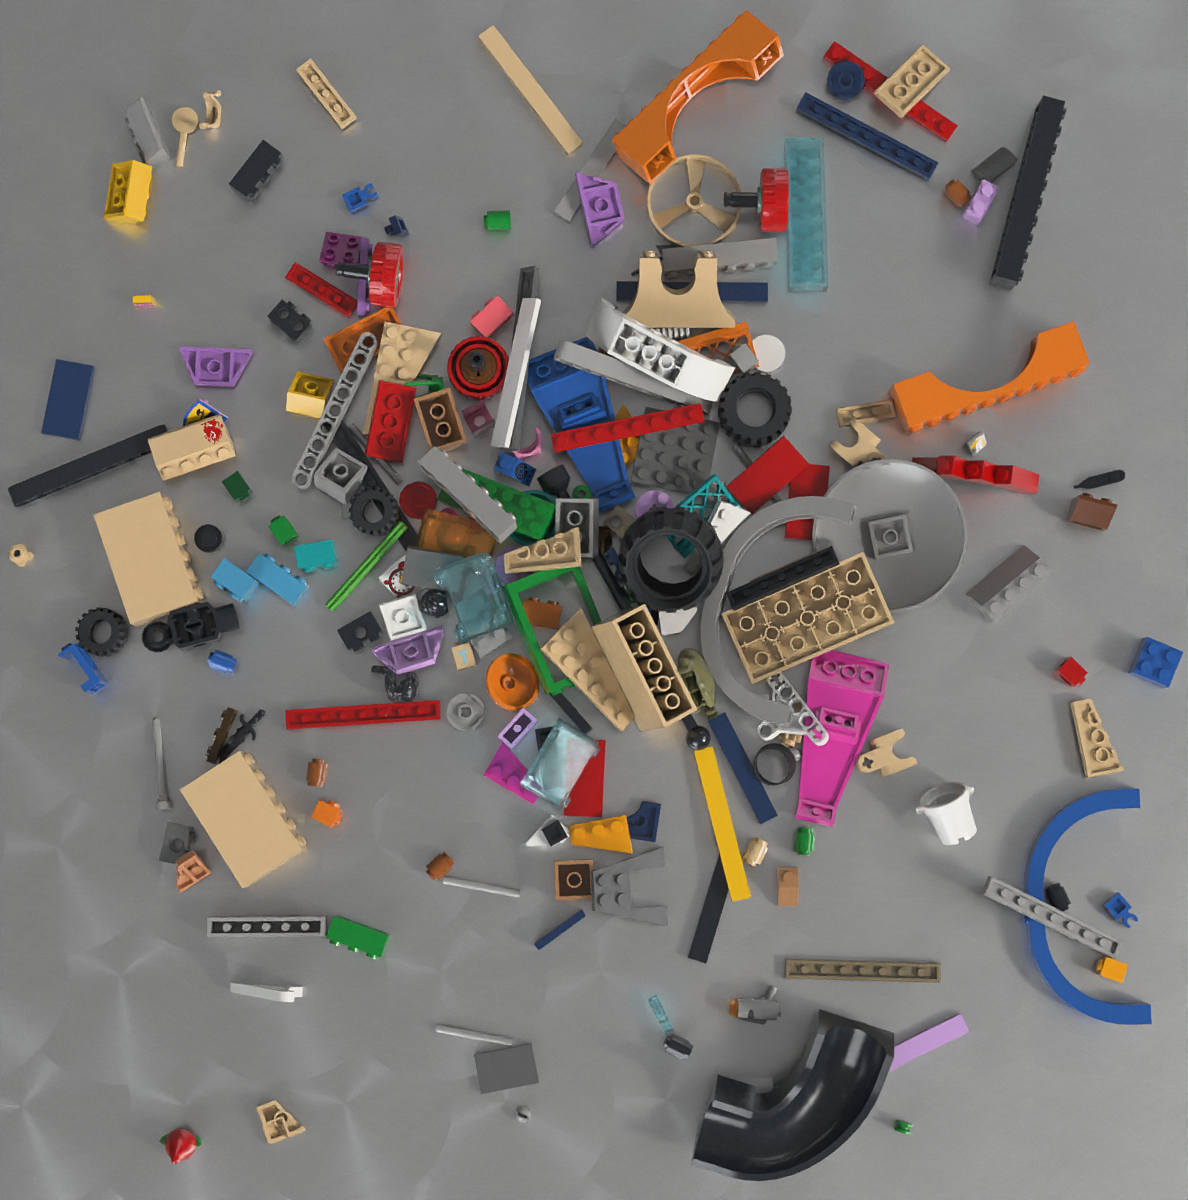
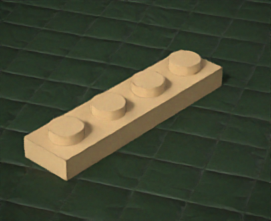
M311 58L296 69L297 73L341 129H344L357 119Z

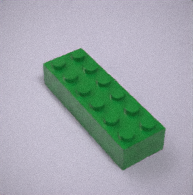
M462 468L461 471L464 474H470L475 479V484L478 487L483 486L488 491V496L492 500L497 499L502 504V509L506 513L509 511L515 516L517 528L513 532L537 542L548 538L556 519L555 504ZM441 488L437 497L439 502L468 514Z

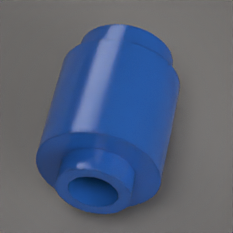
M215 650L214 653L210 652L207 663L210 664L209 668L225 674L227 672L232 674L237 659L233 658L230 654Z

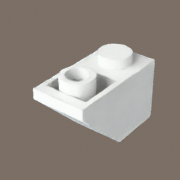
M697 607L686 611L680 609L676 613H666V610L658 612L661 636L680 634L696 614Z

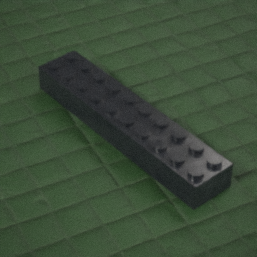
M1043 95L1035 108L989 285L1012 290L1022 280L1024 270H1021V268L1027 261L1029 252H1026L1028 245L1032 243L1033 234L1031 232L1038 221V216L1035 215L1043 202V198H1040V196L1046 189L1048 180H1045L1047 173H1050L1052 167L1050 160L1057 148V144L1054 143L1057 137L1059 138L1062 126L1059 125L1061 120L1064 119L1067 108H1064L1065 101Z

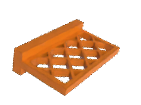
M747 321L736 324L735 328H722L677 341L692 350L698 349V353L701 348L707 347L712 350L709 359L716 352L724 357L723 361L725 362L726 358L729 359L730 350L736 346V340L739 337L746 336L747 346L756 356ZM725 342L731 345L727 354L717 350L719 343ZM735 367V369H734L732 375H733V374H736V373H740V372L738 371V369H736V367Z

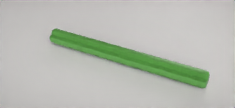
M399 521L326 602L325 605L329 610L334 611L404 533L407 529L406 524Z

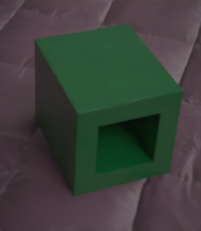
M238 471L222 481L237 503L239 501L242 503L251 497L250 494L253 491Z

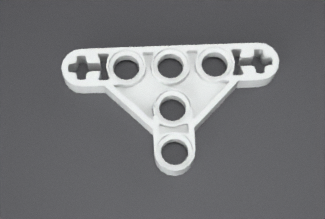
M782 672L768 677L767 682L773 689L771 701L785 704L792 708L796 703H801L802 709L798 712H793L789 728L763 721L758 725V735L765 741L772 740L780 733L807 735L815 745L822 746L826 744L829 739L828 732ZM775 676L782 683L780 687L773 679ZM785 689H791V695L783 698L782 692ZM807 717L813 718V723L810 726H804L803 724ZM765 727H771L769 735H762V730ZM815 728L817 729V731H818V732L821 734V736H822V738H821L820 740L817 738L816 734L812 731V730H814Z
M231 982L230 992L280 1002H294V997H302L303 986L268 985L247 982Z

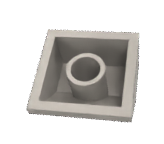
M336 448L313 474L315 487L346 505L358 491L368 467Z

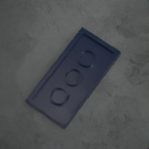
M56 359L41 430L42 434L80 441L95 369L94 366Z

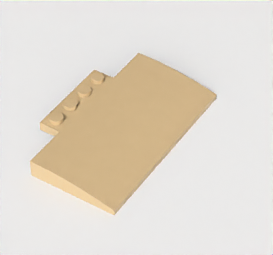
M818 550V551H816V552H813V553H811V554H809V555H807V556H804V557H802V558H800V559H797V560H795V561H793V562H791V563H788V564H786V565H784V566H781V567H779V568H777V569H775V570H772V571H770V572H768V573H765V574H763V575H761V576H759V577H756V578H754V579H752V580H749V581H750V582H751V581H754V580H756V579H758V578H760V577H763V576H765V575H767V574H769V573H772V572H774V571H776V570H778V569H781V568H783V567H785V566H787V565H790V564H792V563H794V562H796V561H799V560H801V559H803V558H805V557H808V556H810V555H812V554H815V553H817V552H819V551H821V550ZM864 552L839 562L840 565L733 611L731 609L721 613L752 684L895 623Z

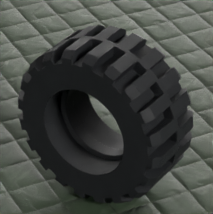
M747 372L741 377H735L731 383L729 382L722 392L718 405V418H720L721 427L726 431L725 434L728 437L731 436L734 442L743 443V446L746 447L750 445L760 447L764 444H770L773 440H777L786 429L792 413L791 398L787 395L788 390L786 387L781 386V381L777 378L774 380L767 373L762 375L761 372H754V374ZM748 393L762 394L772 404L773 412L770 420L760 427L749 426L738 417L737 404Z

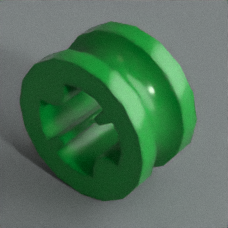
M896 1120L897 1126L894 1127V1130L910 1135V1128L913 1127V1124Z

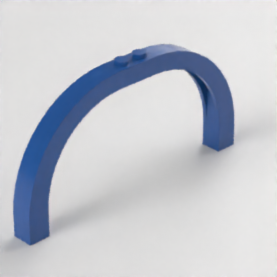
M1113 789L1090 793L1070 802L1055 813L1041 829L1029 852L1024 875V892L1044 902L1043 884L1046 864L1053 847L1063 833L1079 820L1096 812L1110 809L1140 808V790ZM1022 915L1023 925H1026L1027 941L1034 964L1048 987L1060 999L1077 1011L1104 1022L1124 1025L1152 1024L1151 1004L1104 1002L1091 998L1075 988L1063 976L1051 956L1046 939L1045 925Z

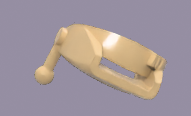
M219 90L204 92L202 96L206 103V119L204 123H199V128H219L222 108L214 96H221V92Z

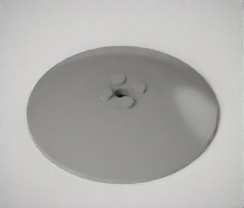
M875 460L846 472L824 495L827 498L853 503L857 511L852 527L831 521L814 519L812 531L814 552L832 546L839 562L864 552L890 613L905 612L927 604L939 596L955 579L964 561L967 549V522L964 510L955 492L932 470L906 460ZM888 532L896 534V540L892 543L887 542L885 539Z

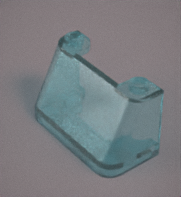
M488 553L472 555L433 570L436 583L443 588H448L460 624H457L454 630V635L459 644L513 625L510 607L493 560Z
M558 718L521 781L520 787L559 810L562 807L566 808L572 799L569 797V794L591 757L595 758L600 750V747H598L599 742L563 719Z

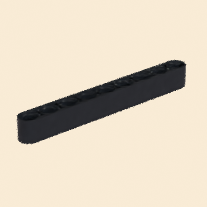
M166 425L156 426L10 486L8 492L14 507L26 505L152 453L148 438L168 432Z

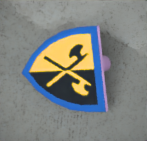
M198 399L186 411L183 418V426L221 414L224 422L228 417L208 405L206 399Z

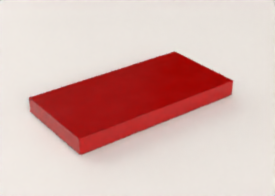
M378 380L364 456L403 463L417 388Z
M783 435L726 487L752 515L803 471L809 463Z
M809 464L790 481L788 499L805 496L824 497L828 491L830 466ZM799 519L786 522L784 538L812 541L814 519Z
M567 738L564 816L602 817L606 740Z

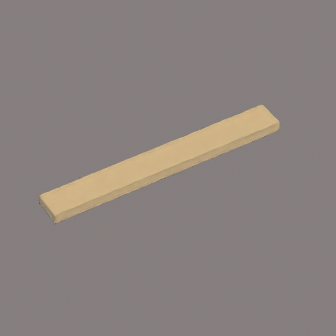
M492 25L478 35V38L565 152L569 155L580 147L583 141L495 26Z

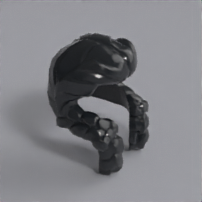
M372 666V673L384 675L385 689L391 701L407 703L412 701L418 694L419 681L414 672H408L406 679L397 686L395 674L391 669H388L386 666Z

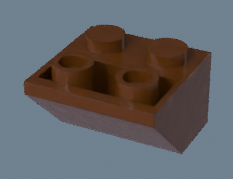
M1082 493V495L1072 499L1066 521L1105 531L1109 527L1117 504L1112 503V500L1107 498L1099 500L1095 499L1092 494Z

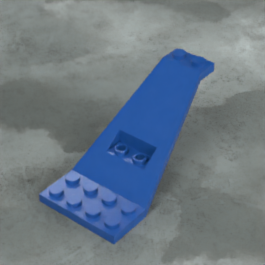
M588 337L572 342L597 352L594 343ZM556 349L529 360L528 386L532 396L555 433L615 421L605 378L554 360ZM620 439L566 450L587 487L591 490L593 497L599 498L600 512L636 498L629 483Z

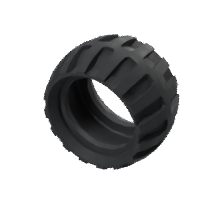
M679 506L675 508L658 507L654 511L646 512L638 517L624 534L618 554L621 578L625 587L631 591L632 596L639 603L644 602L647 604L648 608L655 611L657 609L666 610V613H676L680 609L684 611L694 608L697 603L703 602L708 598L720 580L724 562L722 544L713 526L706 522L697 512L691 513L686 511L684 507ZM661 535H677L687 539L697 548L702 558V566L697 574L687 581L674 584L661 582L651 576L642 565L640 550L653 538Z

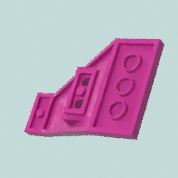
M834 650L811 659L805 704L828 732L829 739L826 744L818 746L807 735H803L796 819L833 827L838 803L884 698L889 663ZM807 717L804 720V726H810L813 723V718ZM816 728L812 730L820 740L822 738L821 734Z

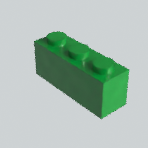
M334 915L326 938L330 939L329 943L337 946L344 944L348 946V950L357 953L361 950L367 952L366 956L377 959V957L383 956L390 934Z

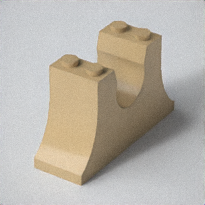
M643 250V253H639L637 289L631 303L622 312L623 314L650 328H735L734 315L726 309L719 297L717 288V257L715 253H712V250H700V253H696L693 263V279L688 286L682 289H671L662 282V268L658 253H654V250Z

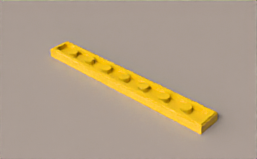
M713 746L700 751L695 750L694 755L731 901L750 898L751 895Z

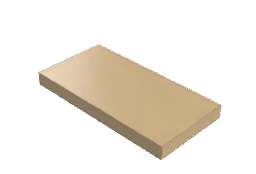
M922 44L875 90L874 95L902 119L949 72L950 68Z

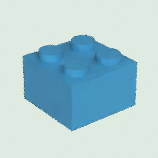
M225 558L210 576L214 579L213 583L224 591L230 590L229 595L239 602H242V600L248 602L261 585V583Z

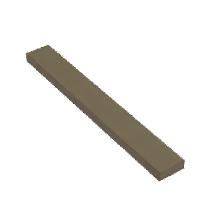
M785 958V979L941 983V963Z

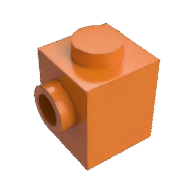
M319 800L311 818L334 827L335 824L339 825L343 817L340 814L342 809L338 808L339 804L332 800H328V803Z

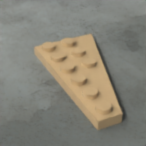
M390 322L384 323L363 434L368 435L378 380L405 385V382L414 381L441 333Z
M579 608L540 650L619 731H623L635 716L582 608Z

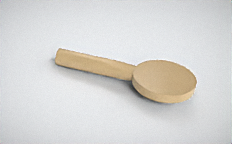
M189 107L177 109L172 116L173 127L180 133L175 164L179 168H183L187 134L193 132L199 123L198 115Z

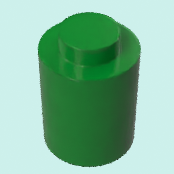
M510 210L487 211V215H484V227L488 226V230L511 229Z

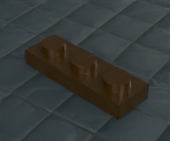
M228 707L227 710L222 712L220 717L222 721L221 726L216 728L213 735L214 743L208 747L205 755L208 757L207 762L217 764L238 710Z

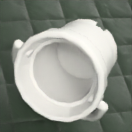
M948 782L930 789L920 798V806L916 807V812L928 815L942 844H958V838L964 837L966 841L977 832L969 804V798L974 792L972 786L968 787L962 782Z

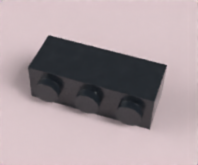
M262 140L229 182V186L248 202L252 198L255 199L259 195V189L262 185L270 181L272 172L275 169H279L282 165V153L265 140Z

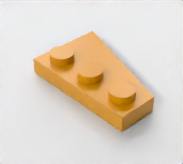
M626 815L569 825L572 845L633 853Z

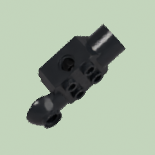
M204 602L170 611L167 623L154 621L144 628L142 642L149 651L155 653L167 650L172 644H175L183 651L218 642L222 633L240 629L234 604L230 603L213 608L209 602ZM159 632L162 633L163 639L160 642H155L153 640L154 635Z

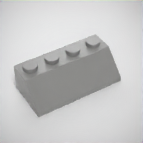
M1023 545L969 590L966 595L985 618L992 623L1053 572L1038 555Z

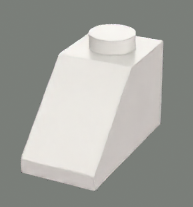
M551 815L526 844L528 846L550 845L541 829L556 822L558 819ZM560 822L564 831L567 834L569 829Z

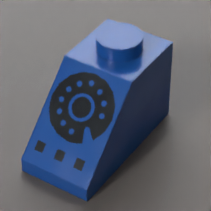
M500 452L493 468L494 473L528 487L536 472V468L503 452Z

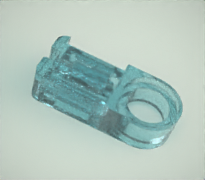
M657 995L649 998L648 1001L665 1035L673 1032L674 1029Z

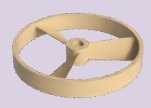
M693 154L677 157L650 184L647 210L651 224L665 241L676 247L718 244L730 235L738 222L741 208H738L737 215L734 216L704 202L699 194L705 162L722 170L733 183L736 192H741L733 173L720 161L709 156ZM687 162L690 194L686 198V203L652 214L650 196L658 178L672 166ZM689 210L690 212L701 213L723 231L724 234L711 242L686 244L669 237L661 228Z

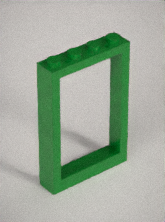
M580 567L543 570L502 586L545 694L552 693L553 696L563 692L562 688L566 686L570 688L576 686L568 677L554 683L518 593L571 571L591 621L595 625L601 621V618Z

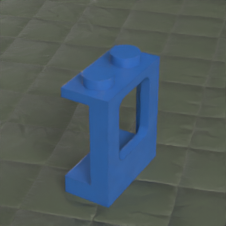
M75 643L65 645L61 648L62 652L58 654L59 657L67 660L74 657L89 677V680L80 686L84 692L94 694L109 683L90 655L83 650V647Z

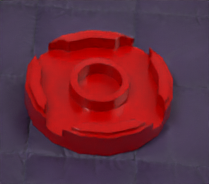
M421 481L406 485L401 491L399 498L400 507L403 512L410 518L417 520L425 519L432 515L438 502L437 494L432 486Z

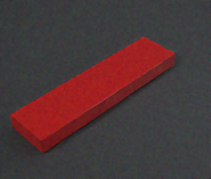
M294 262L285 276L286 280L348 318L351 317L357 307V300L296 262Z

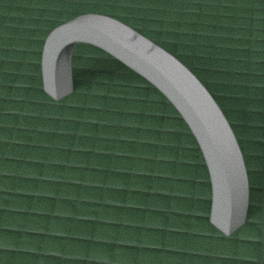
M818 496L796 497L774 503L745 521L734 532L723 549L724 562L720 580L712 593L705 599L700 624L702 652L707 667L720 689L737 706L758 719L789 728L794 709L791 706L762 698L747 690L734 678L723 658L719 640L720 619L727 598L726 592H729L737 565L746 550L756 539L768 530L789 521L821 519L852 527L857 511L853 503Z

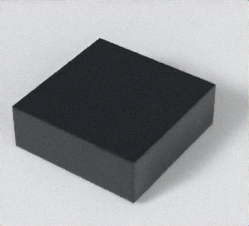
M559 820L541 829L550 846L568 837Z

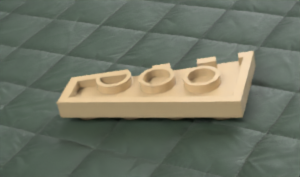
M576 527L568 532L554 535V537L540 540L530 546H524L505 553V573L514 574L581 567L580 531Z
M1085 699L1070 702L1085 777L1091 778L1124 771L1123 766L1120 765L1116 757L1115 749L1112 748L1108 740L1109 736L1101 725V719L1092 700Z

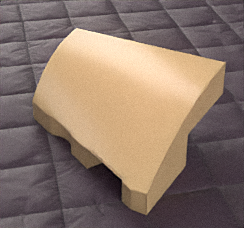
M276 1100L255 1107L268 1145L305 1131V1128L289 1112L285 1111Z

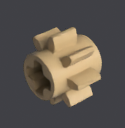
M780 733L777 738L781 739L780 744L794 748L795 743L799 744L801 742L802 735Z

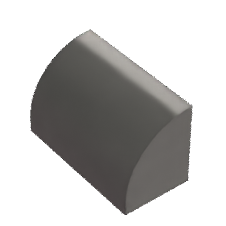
M1001 147L971 171L980 182L985 179L992 183L1012 168L1018 159L1010 150Z

